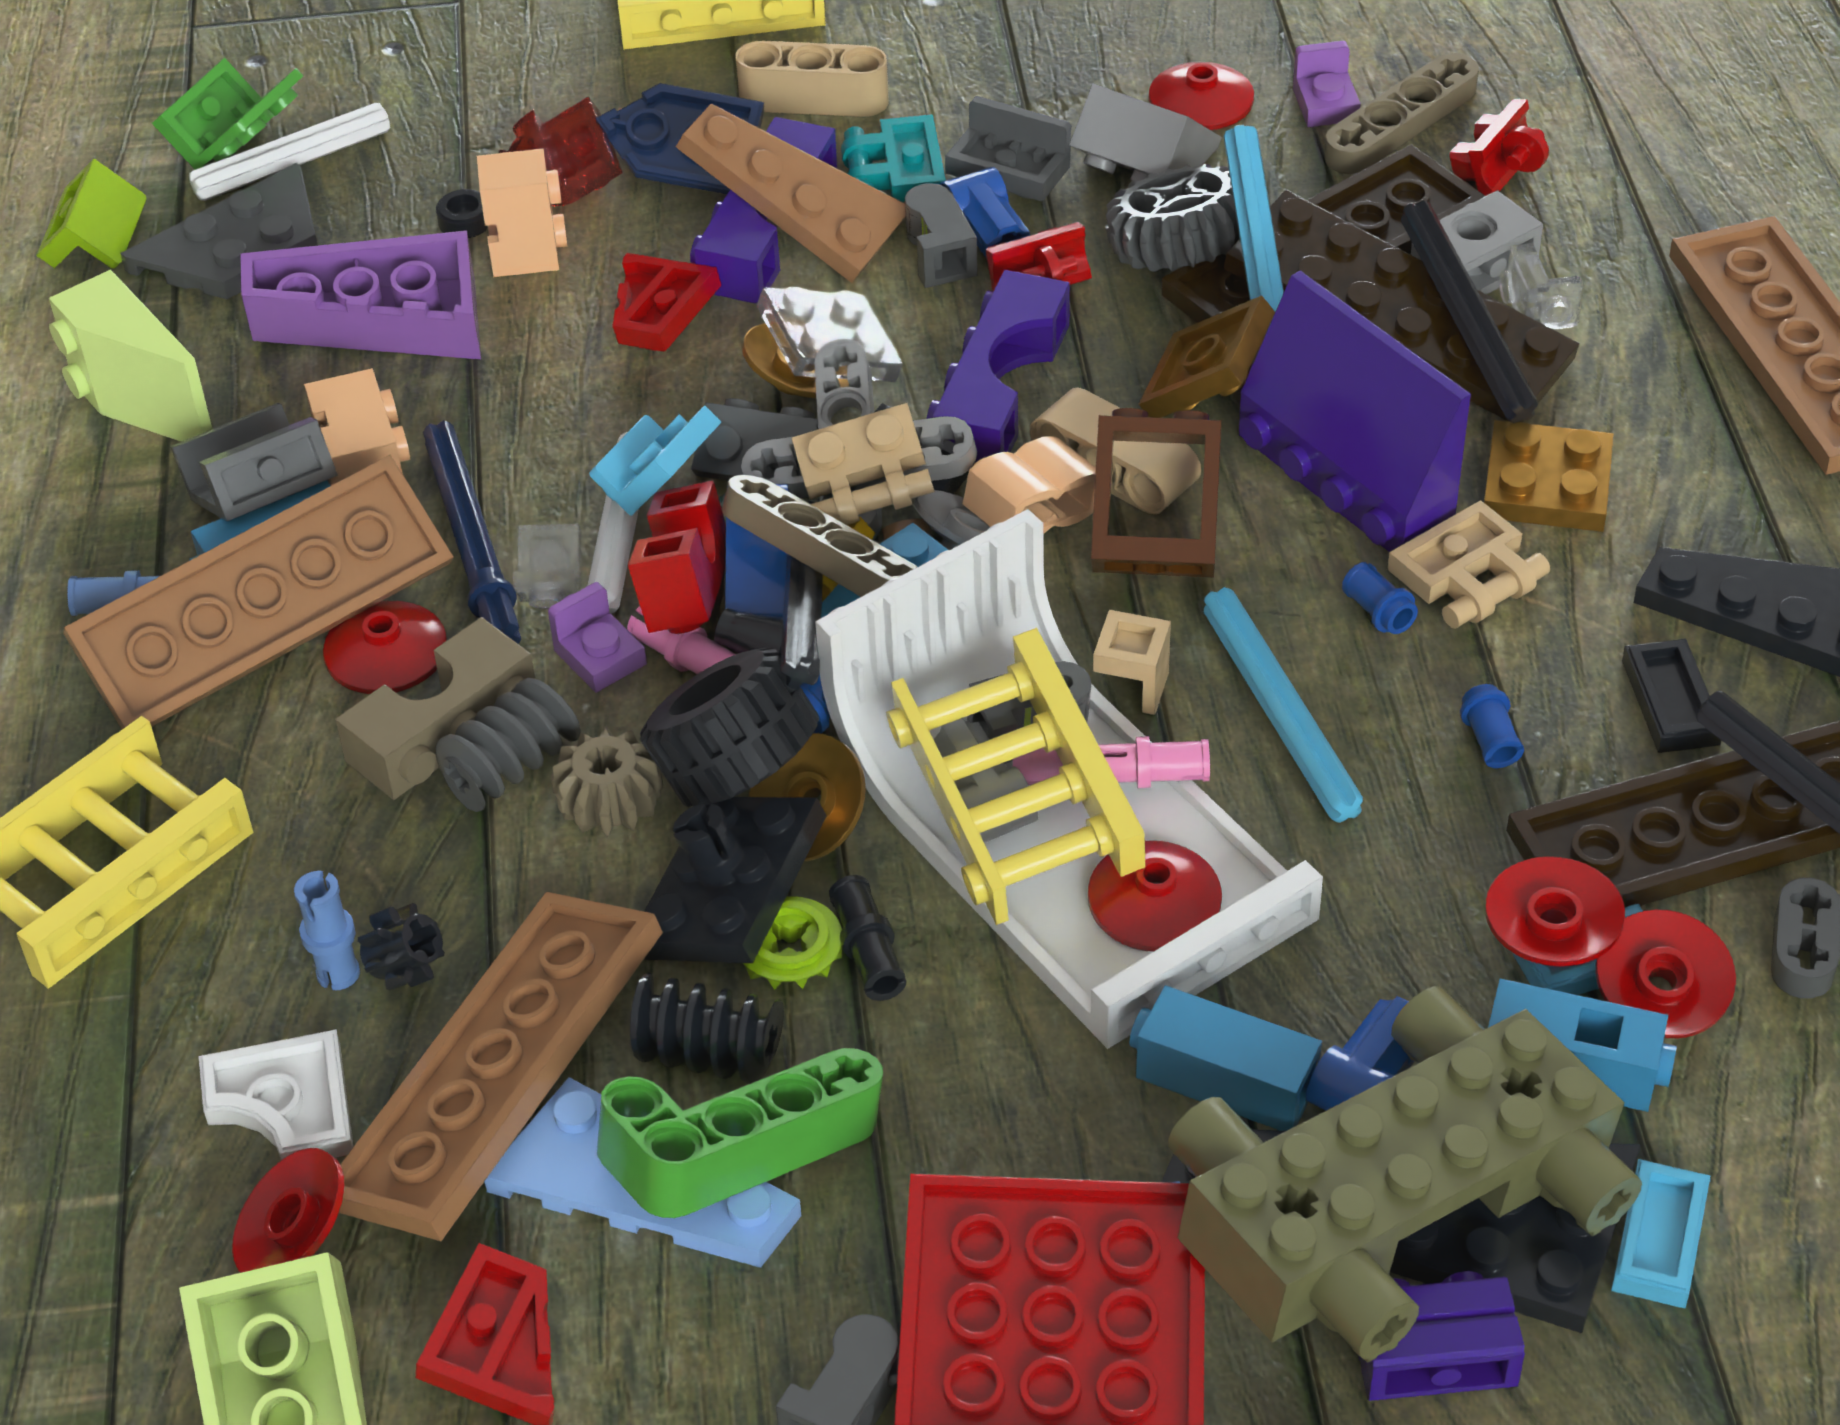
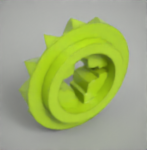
M786 896L753 964L743 963L750 979L766 978L775 990L782 982L795 981L803 989L810 977L817 975L827 978L833 961L842 958L841 924L836 915L825 905L805 897ZM777 939H783L788 943L801 939L802 952H796L789 947L778 952Z

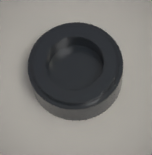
M471 189L455 190L446 194L438 201L436 214L439 228L443 233L467 231L468 238H472L484 233L488 229L484 222L479 191Z

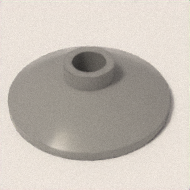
M934 490L933 493L916 497L914 505L917 512L928 526L943 538L941 544L948 550L959 546L990 528V526L962 504L963 497Z

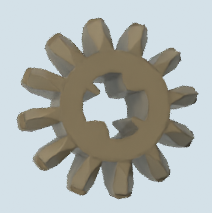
M606 726L602 735L595 738L580 732L577 746L561 747L560 757L558 758L559 763L552 766L551 782L553 793L556 794L558 809L562 813L564 820H575L582 833L600 826L608 837L615 826L623 825L634 831L638 817L654 816L656 799L661 797V789L663 788L662 772L658 769L657 764L643 743H639V740L636 739L632 730L615 737Z

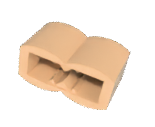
M1053 436L1042 437L1025 443L1016 453L1001 452L977 461L969 469L962 504L990 527L1029 509L1043 522L1044 534L1053 526H1070L1093 514L1096 467L1059 438Z

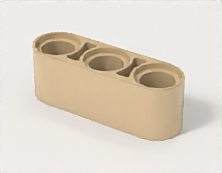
M753 41L744 44L736 52L739 98L764 102V112L868 117L880 114L889 104L886 54L876 47L867 45Z
M1072 388L1031 423V439L1033 441L1047 436L1057 437L1096 467L1099 415L1112 416V411L1120 408L1085 389ZM1114 441L1111 494L1146 513L1159 514L1200 478V461L1196 453L1187 444Z

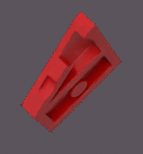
M627 253L622 261L625 281L624 283H619L617 293L619 306L615 309L612 325L618 344L666 352L722 286L717 267Z
M478 1243L416 1363L415 1378L532 1425H551L554 1415V1395H552L551 1341L547 1313L548 1288L546 1269Z

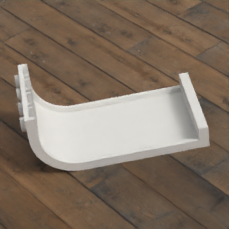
M1029 509L1004 522L991 526L987 531L951 550L940 553L925 564L898 578L887 581L874 591L845 606L834 609L825 617L815 621L818 658L820 659V680L826 705L840 741L853 751L861 764L865 777V788L899 832L1107 1049L1131 1035L1132 1027L1140 1010L1143 1007L1152 1010L1165 985L1195 996L1319 920L1323 876L1306 860L1287 871L1192 780L1151 782V788H1137V782L1119 783L1144 831L1145 841L1171 842L1194 851L1213 868L1222 889V904L1219 913L1156 951H1144L1121 944L1107 935L1094 920L1088 904V885L1095 867L1105 857H1100L1097 852L1006 886L1009 921L996 925L985 902L979 905L973 903L961 873V867L967 864L910 746L901 749L897 746L887 721L886 712L895 709L891 682L904 678L917 707L969 688L970 683L1008 673L1007 666L1015 663L1013 636L1034 628L1038 629L1055 662L1066 661L1077 664L1056 625L1046 593L1043 522ZM1091 683L1087 724L1098 744L1135 743L1136 737L1145 736ZM941 726L930 730L933 739L940 732ZM1013 761L1005 763L1007 769L1013 767ZM1068 799L1037 811V821L985 842L984 844L993 862L1086 827V819L1090 817L1083 803L1072 804Z

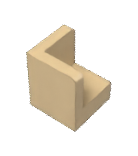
M1109 610L1093 654V672L1143 681L1142 713L1155 715L1169 674L1171 621Z

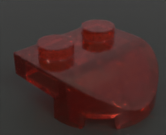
M589 96L545 123L541 121L534 110L530 111L513 126L516 139L511 144L509 150H499V153L544 148L547 171L558 170L562 203L552 204V206L571 204L592 191L603 188L612 179L623 173L613 145L595 119L601 114Z

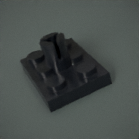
M732 797L718 803H711L710 805H705V803L698 804L683 812L673 826L674 837L679 847L644 912L655 914L663 932L644 959L753 964L826 818L818 798Z

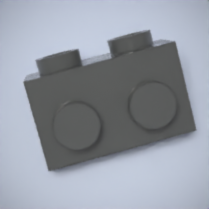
M975 96L969 103V128L945 155V174L959 177L989 167H995L1003 178L1007 192L1014 193L1022 198L1043 202L1070 168L1071 124L1065 120Z
M736 398L726 399L724 405L706 402L705 406L721 423L696 449L691 470L696 476L729 481L734 476L743 475L741 468L742 459L747 450L756 443L795 437L818 430V419H815L814 413L796 407H783L780 413L761 411L755 403ZM795 459L798 470H795L797 476H802L798 459ZM777 463L767 465L766 473L762 474L764 479L774 478L775 469L779 468Z

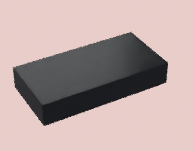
M1677 639L1625 646L1622 663L1657 752L1664 753L1721 745L1722 740L1700 724L1696 718L1700 707L1710 695L1687 640Z

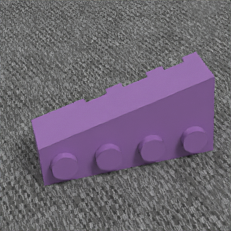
M467 231L240 253L241 296L253 341L481 360L475 277Z

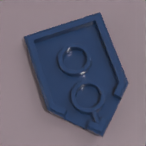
M659 83L641 93L642 98L618 111L613 108L595 118L597 125L636 178L728 194L730 189L677 149L676 146L684 132L710 104L761 128L764 102Z

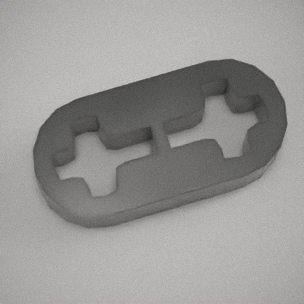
M1798 878L1789 881L1782 888L1774 916L1771 973L1777 986L1787 994L1798 998H1816L1824 995L1831 988L1840 959V895L1832 886L1824 881L1815 878ZM1802 907L1813 909V916L1816 918L1814 925L1803 923ZM1799 950L1810 952L1811 969L1800 967V960L1797 958Z

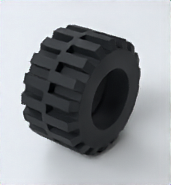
M761 648L745 651L728 657L705 669L671 693L654 710L640 732L641 742L683 805L690 807L705 803V805L718 803L754 787L789 762L802 749L815 731L819 715L801 687L795 690L786 685V675L780 671L781 656L776 649Z

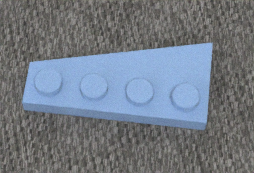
M570 1077L512 1142L484 1181L487 1193L510 1199L513 1192L540 1199L542 1208L571 1215L573 1209L599 1215L609 1218L611 1227L636 1234L639 1228L650 1229L671 1235L673 1243L676 1245L760 1268L801 1217L800 1199L768 1182L759 1184L685 1216L662 1218L648 1213L604 1167L597 1156L601 1094Z

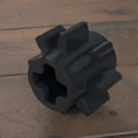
M414 903L399 909L389 906L369 915L370 924L374 931L358 937V942L361 944L360 956L366 973L369 972L375 978L385 980L386 990L389 991L406 984L414 987L432 980L434 974L428 963L445 955V952L442 950V934L437 922L427 915L418 914L417 905Z

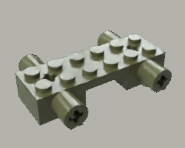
M1434 986L1414 996L1402 1008L1392 1025V1037L1399 1043L1410 1059L1418 1064L1266 1142H1263L1221 1097H1211L1191 1107L1175 1124L1168 1138V1148L1185 1165L1188 1171L1196 1177L1189 1182L1178 1239L1271 1342L1280 1339L1317 1318L1331 1331L1338 1332L1352 1349L1369 1363L1376 1359L1378 1355L1397 1347L1398 1342L1410 1331L1419 1315V1306L1389 1276L1398 1241L1477 1198L1500 1218L1532 1199L1542 1196L1554 1207L1562 1208L1569 1212L1575 1218L1577 1225L1591 1236L1598 1234L1609 1225L1612 1226L1619 1222L1621 1216L1636 1201L1642 1187L1640 1178L1609 1149L1625 1102L1527 1009L1485 1029L1442 987Z

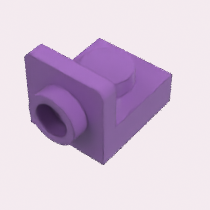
M1346 41L1298 46L1295 50L1293 91L1307 127L1337 124L1360 109V101L1348 74L1350 50Z
M594 582L580 591L565 597L549 608L548 615L554 651L595 693L647 664L645 647L610 613L607 590L599 582Z

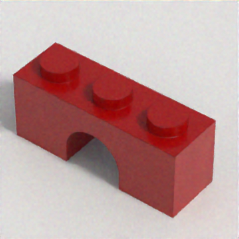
M714 481L655 492L647 513L653 537L637 540L628 563L629 572L648 633L668 630L672 634L687 633L699 628L704 622L710 620L726 569V522Z

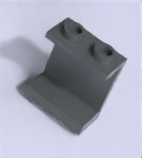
M280 403L170 446L191 501L225 521L232 520L338 476L318 421L309 417L289 425Z

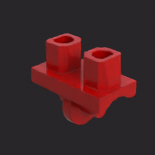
M1513 99L1499 115L1483 114L1475 123L1473 133L1475 143L1458 142L1451 150L1449 158L1453 174L1463 181H1476L1478 191L1487 196L1497 190L1500 192L1518 170L1528 173L1535 172L1541 168L1549 156V147L1542 130L1528 127L1526 123V114L1529 110L1528 100Z
M1075 222L1062 227L1038 232V234L1011 242L987 247L986 257L992 291L995 290L1004 270L1070 282V285L1091 279V269L1085 252V227L1079 222Z

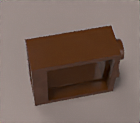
M1136 408L1115 409L1112 411V416L1099 415L1091 548L1092 572L1214 578L1222 420H1209L1207 413L1192 410L1173 413V418L1148 417L1147 411ZM1114 441L1205 444L1200 539L1109 535Z

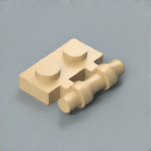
M908 403L792 437L809 499L830 493L833 494L832 498L812 503L811 505L845 525L860 521V514L886 506L894 505L895 510L913 505L911 499L934 492L928 469L905 476L903 474V471L926 464ZM882 477L886 478L885 482L851 491L853 486Z
M1480 500L1389 552L1387 570L1428 604L1445 594L1450 595L1455 601L1443 607L1442 616L1451 628L1456 629L1468 621L1478 623L1490 616L1495 611V605L1506 598L1518 599L1534 590L1536 581L1549 574L1550 565L1546 557L1541 553H1535L1525 560L1516 553L1520 551L1522 533ZM1486 570H1490L1496 575V577L1484 584L1475 578Z

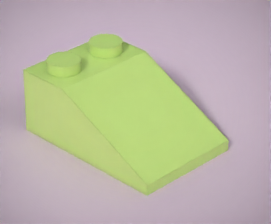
M111 269L49 298L55 322L49 324V329L57 347L66 356L68 365L62 368V373L69 389L76 398L79 399L84 396L101 415L181 442L212 430L195 358Z
M329 1252L179 1287L204 1425H367L355 1331L342 1265Z

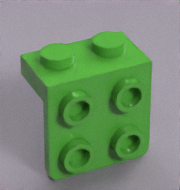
M224 58L152 124L195 170L203 167L212 158L217 162L232 156L242 145L244 146L267 125L266 123L271 118L280 113L298 96L291 87L303 77V74L295 68L263 97H260L229 61Z

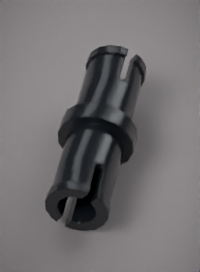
M859 875L845 876L837 880L829 890L831 904L835 907L842 927L840 941L843 951L847 957L855 961L863 981L866 996L876 1001L889 1000L901 993L907 983L905 973L900 968L892 947L895 937L893 928L888 918L879 914L868 880Z

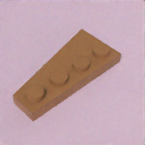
M710 104L684 132L676 146L677 149L851 283L854 282L906 218L905 203L713 104Z

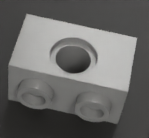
M1498 190L1474 203L1467 204L1462 209L1439 220L1476 289L1485 294L1502 287L1536 269L1538 266L1543 223ZM1412 243L1411 255L1421 260Z

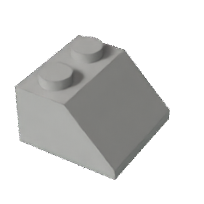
M1092 84L1070 146L1086 154L1083 163L1109 174H1114L1116 166H1120L1133 171L1130 178L1131 181H1142L1147 178L1149 173L1156 175L1165 172L1167 168L1171 170L1181 169L1187 164L1191 168L1202 166L1219 147L1222 137L1188 116Z

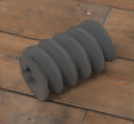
M526 678L516 684L513 692H507L499 696L494 706L481 709L477 713L475 721L468 720L458 726L455 735L449 734L441 738L436 746V759L441 774L457 799L467 809L475 812L485 809V800L480 789L493 798H499L504 795L505 787L501 776L512 784L520 783L524 779V771L520 761L532 770L539 769L543 766L544 761L540 748L551 756L559 754L563 746L560 735L570 742L578 740L581 732L579 721L570 706L555 690L540 680Z

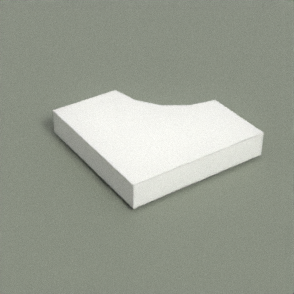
M337 1030L198 1056L203 1110L208 1125L236 1124L258 1131L277 1147L281 1160L294 1152L306 1148L322 1149L336 1158L348 1155L354 1147L341 1047Z

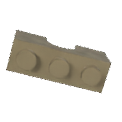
M482 617L434 649L442 693L428 699L412 700L398 695L384 684L335 718L345 762L393 800L413 786L427 780L439 768L436 759V746L441 738L449 734L455 735L458 726L468 720L475 721L476 715L481 709L494 706L499 696L507 692H513L516 684L526 678L535 679L531 653Z

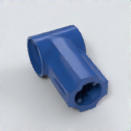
M995 167L982 169L940 183V185L952 192L977 237V246L985 257L987 247L1030 236V231L1009 204L1005 183Z
M1398 996L1388 1001L1380 999L1343 1049L1336 1045L1330 1047L1318 1062L1310 1078L1306 1091V1101L1326 1111L1410 1068L1414 1061L1410 1059L1391 1035L1392 1025L1396 1016L1409 1001Z

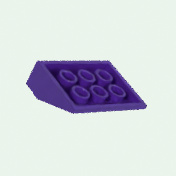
M1298 271L1291 275L1242 388L1239 436L1252 449L1260 451L1282 468L1289 478L1300 482L1323 500L1329 509L1340 513L1358 527L1373 543L1381 545L1388 552H1391L1456 514L1471 394L1302 271Z

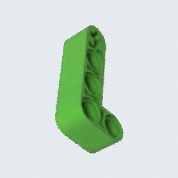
M854 1048L833 1050L686 1110H682L660 1086L651 1080L642 1077L615 1079L607 1084L601 1092L597 1156L604 1167L648 1213L662 1218L685 1216L870 1137L876 1128L883 1080V1066L876 1057L866 1051Z

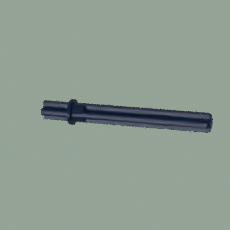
M444 420L438 425L429 423L423 431L426 441L425 445L468 578L470 592L467 597L469 609L475 616L484 618L519 644L522 638L513 609L517 600L514 586L505 580L501 572L454 426Z

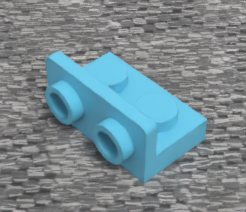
M705 405L688 422L679 414L664 430L650 416L644 415L589 472V475L609 498L617 502L632 516L674 475L718 427L721 421Z

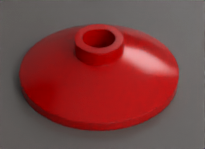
M1189 62L1168 68L1153 80L1149 89L1150 104L1188 116L1209 130L1225 128L1239 122L1250 112L1254 102L1253 86L1242 73L1231 67L1212 62Z
M381 601L332 628L324 642L323 656L329 674L345 688L363 694H371L385 684L397 693L422 683L437 670L434 649L446 642L447 637L444 626L439 618L428 609L405 601Z
M1153 840L1145 841V868L1120 877L1110 855H1106L1095 867L1090 877L1088 904L1096 923L1111 938L1135 949L1156 951L1219 913L1222 904V889L1217 874L1200 855L1178 844Z
M1563 857L1531 858L1508 867L1493 881L1486 897V919L1495 938L1515 955L1542 965L1574 966L1599 958L1608 952L1618 941L1625 921V906L1622 896L1611 880L1597 869L1585 863Z
M1646 910L1626 917L1618 941L1608 952L1596 958V980L1603 999L1611 1003L1668 1015L1664 1038H1685L1709 1029L1723 1017L1735 993L1736 971L1728 948L1721 938L1706 924L1684 913L1672 910ZM1652 977H1662L1670 983L1672 990L1659 989L1649 979Z
M318 1148L302 1149L279 1161L262 1177L247 1198L234 1230L232 1254L234 1263L240 1273L315 1254L327 1238L337 1219L344 1195L343 1170L334 1156Z

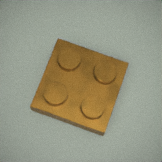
M1261 295L1173 333L1138 405L1142 410L1148 412V417L1161 418L1173 412L1191 410L1200 401L1217 394L1228 396L1236 392L1245 384L1249 374L1248 370L1257 351L1261 347L1275 311Z
M1494 420L1484 503L1506 521L1604 532L1614 433Z

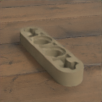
M1448 53L1438 56L1331 127L1326 134L1324 155L1326 165L1339 173H1358L1377 163L1457 109L1476 94L1479 72L1477 62L1470 56L1460 53ZM1411 99H1423V100H1427V101H1430V102H1427V103H1416V102H1412V101H1409V100H1411ZM1387 122L1395 124L1396 126L1385 127L1378 126L1373 123Z
M738 475L729 479L722 506L724 516L860 597L881 587L887 581L898 578L917 568L910 561L773 482L751 475Z

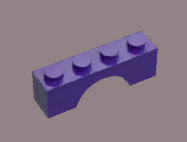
M774 117L766 130L767 133L837 168L835 128ZM732 190L728 192L723 202L718 201L712 212L711 222L703 235H697L694 239L690 253V263L717 267L722 286L714 295L761 305L780 272L777 227L767 222V217Z
M1004 270L995 290L986 291L981 305L980 320L976 327L969 326L963 342L962 357L959 363L952 362L945 378L942 398L940 401L933 400L931 402L926 418L947 416L964 420L971 428L977 449L975 462L1001 452L1011 453L1018 438V392L1003 384L999 379L1020 366L1039 362H1053L1069 328L1070 282Z

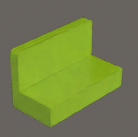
M93 159L65 187L36 256L55 268L79 246L108 267L115 269L122 262L121 253L127 250L146 202V195L99 161Z

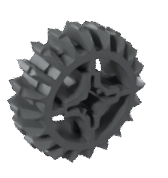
M1187 164L1181 169L1171 170L1167 168L1165 172L1156 175L1149 173L1146 179L1132 181L1128 184L1127 189H1120L1115 193V198L1107 203L1106 220L1108 225L1105 228L1108 241L1112 243L1114 254L1118 255L1119 261L1131 264V267L1135 269L1148 267L1149 271L1155 272L1161 268H1170L1171 271H1175L1178 267L1183 266L1194 268L1197 263L1204 261L1213 262L1216 256L1227 254L1240 239L1229 168L1225 166L1212 168L1211 165L1204 164L1200 167L1191 168Z

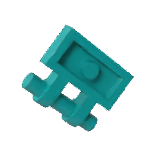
M933 114L880 119L881 133L865 134L864 130L857 126L849 127L844 132L841 155L843 164L849 168L847 174L877 190H890L891 196L901 202H905L907 192L913 187L930 183L940 185L941 182L946 181ZM874 160H885L884 163L872 164Z

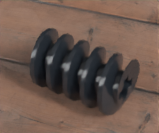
M646 973L639 980L630 1012L631 1048L634 1057L641 1062L653 1061L659 1055L663 1065L674 1068L685 1060L687 1068L694 1073L705 1072L712 1065L714 1074L723 1079L732 1077L738 1070L740 1079L747 1084H751L760 1080L765 1075L776 1054L783 1028L784 1005L781 999H776L767 1017L760 1016L758 996L750 993L741 1010L735 1011L733 1010L731 989L723 988L714 1005L710 1006L707 1005L706 987L702 983L694 985L687 1001L681 1000L680 982L677 978L672 977L668 979L661 995L654 994V977L652 973Z

